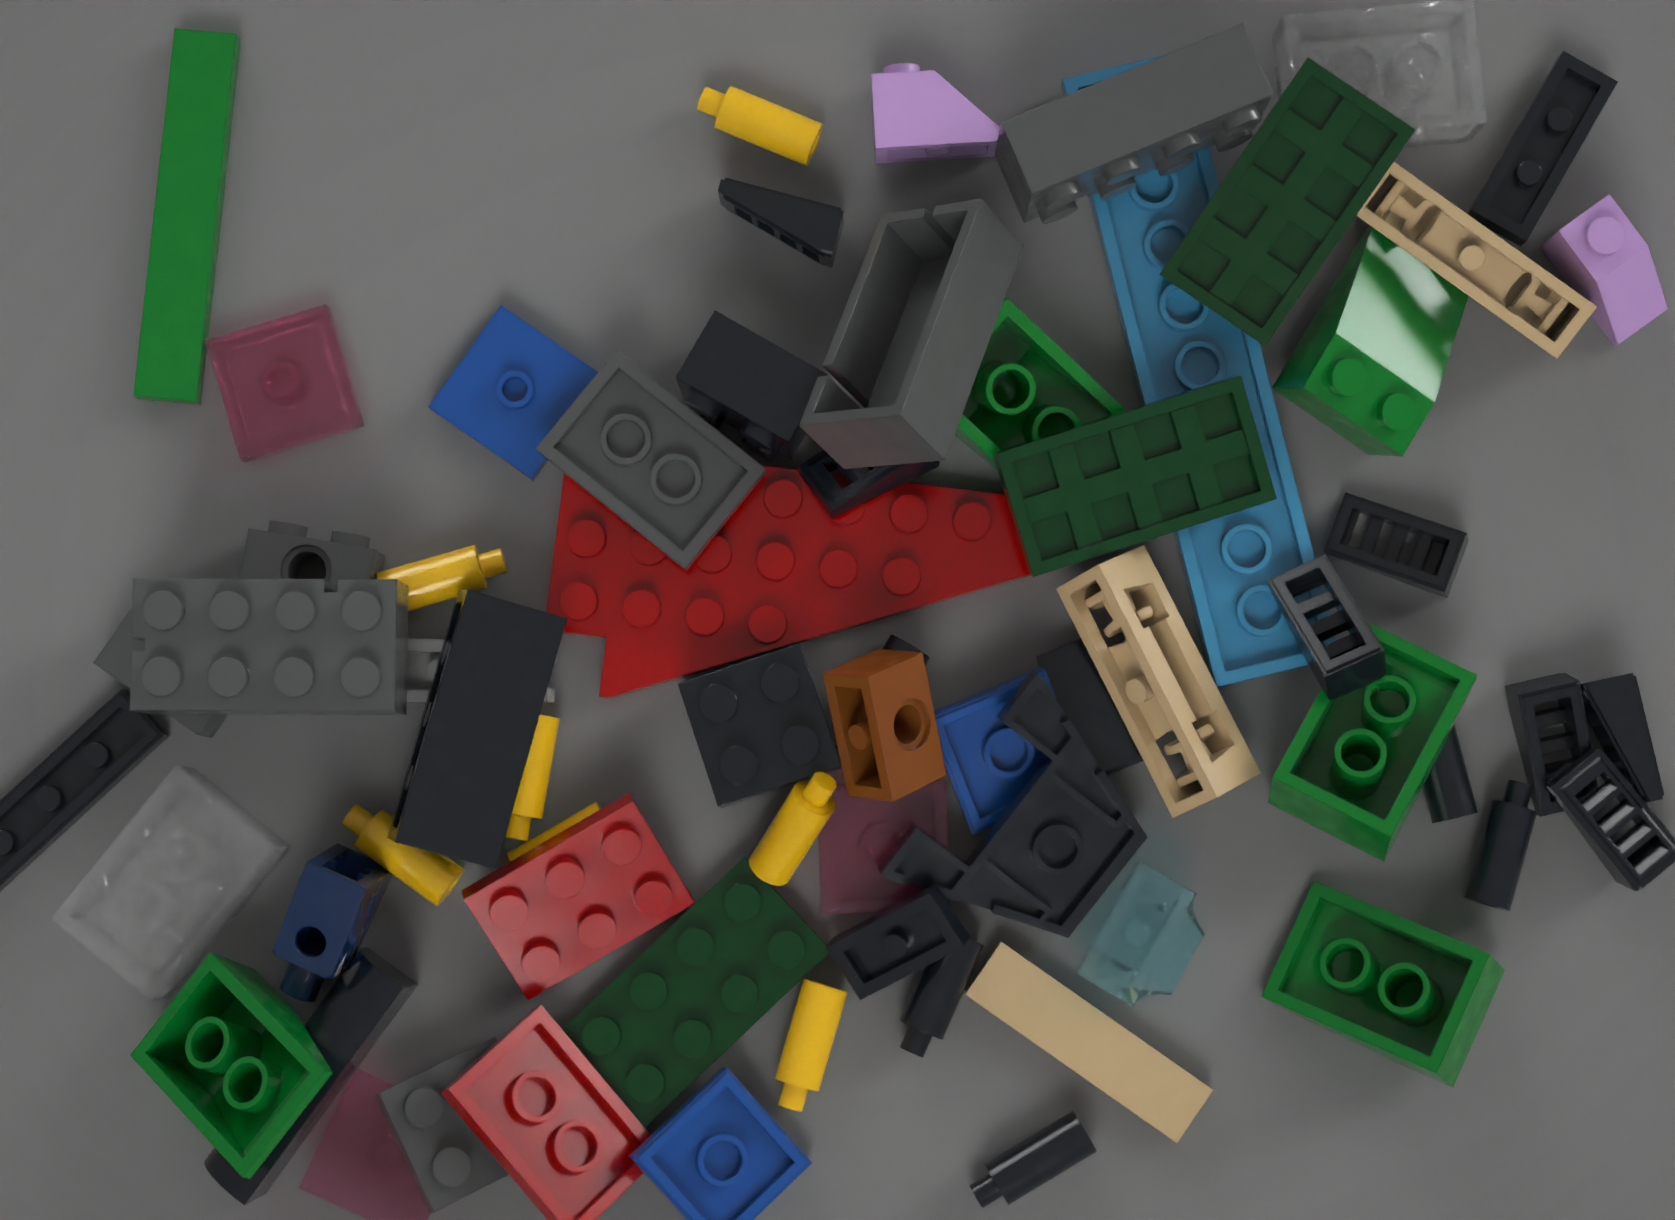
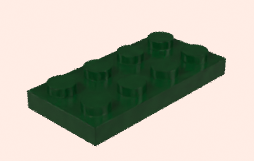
M1307 57L1159 275L1265 346L1416 130Z
M1241 376L1226 378L993 452L1027 569L1032 577L1277 499Z
M744 857L562 1030L644 1128H646L829 954L826 948L827 944L771 884L762 881L752 872L749 861Z

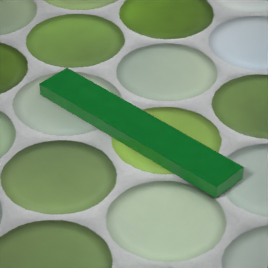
M174 28L133 394L138 400L201 405L241 39L235 33Z

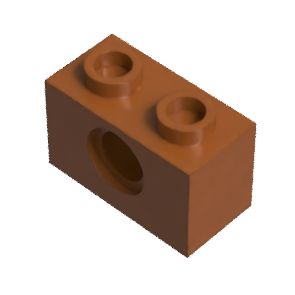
M876 649L823 673L848 796L894 802L946 776L923 652Z

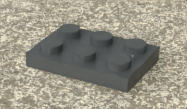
M617 350L536 447L539 454L685 571L690 568L767 473L762 465Z

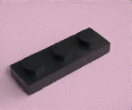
M1563 51L1555 60L1467 214L1483 226L1521 247L1528 240L1618 81Z

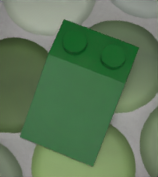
M1373 227L1366 228L1272 389L1368 455L1403 456L1435 403L1468 295Z
M1004 298L955 436L997 470L993 452L1107 417L1126 409L1008 298Z
M1368 623L1385 650L1386 674L1381 679L1333 700H1329L1321 688L1272 777L1268 803L1385 861L1477 679V674Z
M1313 881L1261 997L1389 1060L1453 1087L1505 970L1490 953Z
M211 952L130 1054L135 1062L243 1178L251 1179L333 1073L293 1007L254 968Z

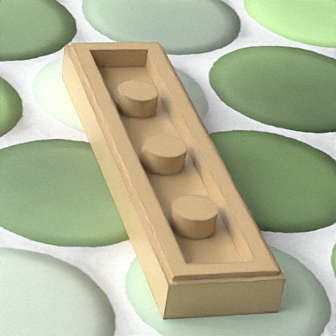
M1001 941L964 993L1176 1143L1183 1136L1213 1091L1206 1084Z

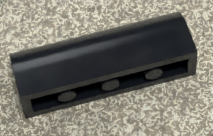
M458 590L388 833V839L396 843L496 869L567 618L472 590Z
M364 947L359 949L304 1024V1027L332 1070V1075L251 1179L243 1178L214 1147L204 1161L207 1171L220 1186L243 1205L267 1193L418 984L370 948Z

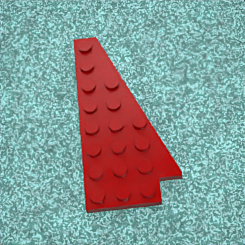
M763 466L767 473L690 568L685 571L564 474L546 612L567 618L563 634L606 639L599 696L611 699L1019 580L1030 575L1005 494L904 483L832 518L800 476L799 470ZM831 474L842 489L850 485L843 475Z

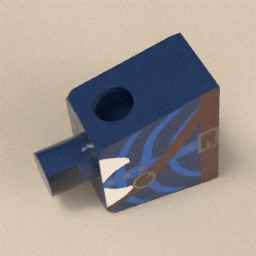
M338 843L306 862L273 947V954L290 962L279 987L281 991L301 1001L315 1002L324 979H333L345 970L358 952L393 874L370 857Z

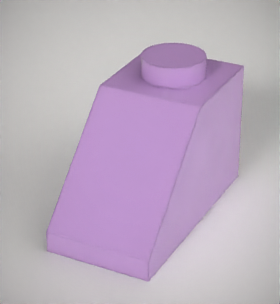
M898 63L884 67L883 73L871 74L875 164L995 157L1000 127L935 70L920 71V66L917 64Z
M1610 194L1558 230L1540 247L1568 286L1597 306L1591 316L1614 347L1668 309L1647 243Z

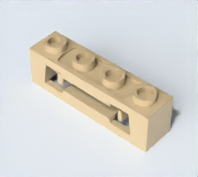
M1395 162L1390 166L1356 215L1556 359H1558L1597 308L1596 305Z
M1145 545L1100 563L1056 588L1172 818L1209 802L1261 774ZM1105 607L1113 619L1103 629L1105 635L1110 638L1123 632L1126 640L1107 647L1090 610ZM1171 732L1175 733L1177 739L1166 744L1164 751L1167 756L1181 753L1187 767L1177 777H1174L1156 743V740Z

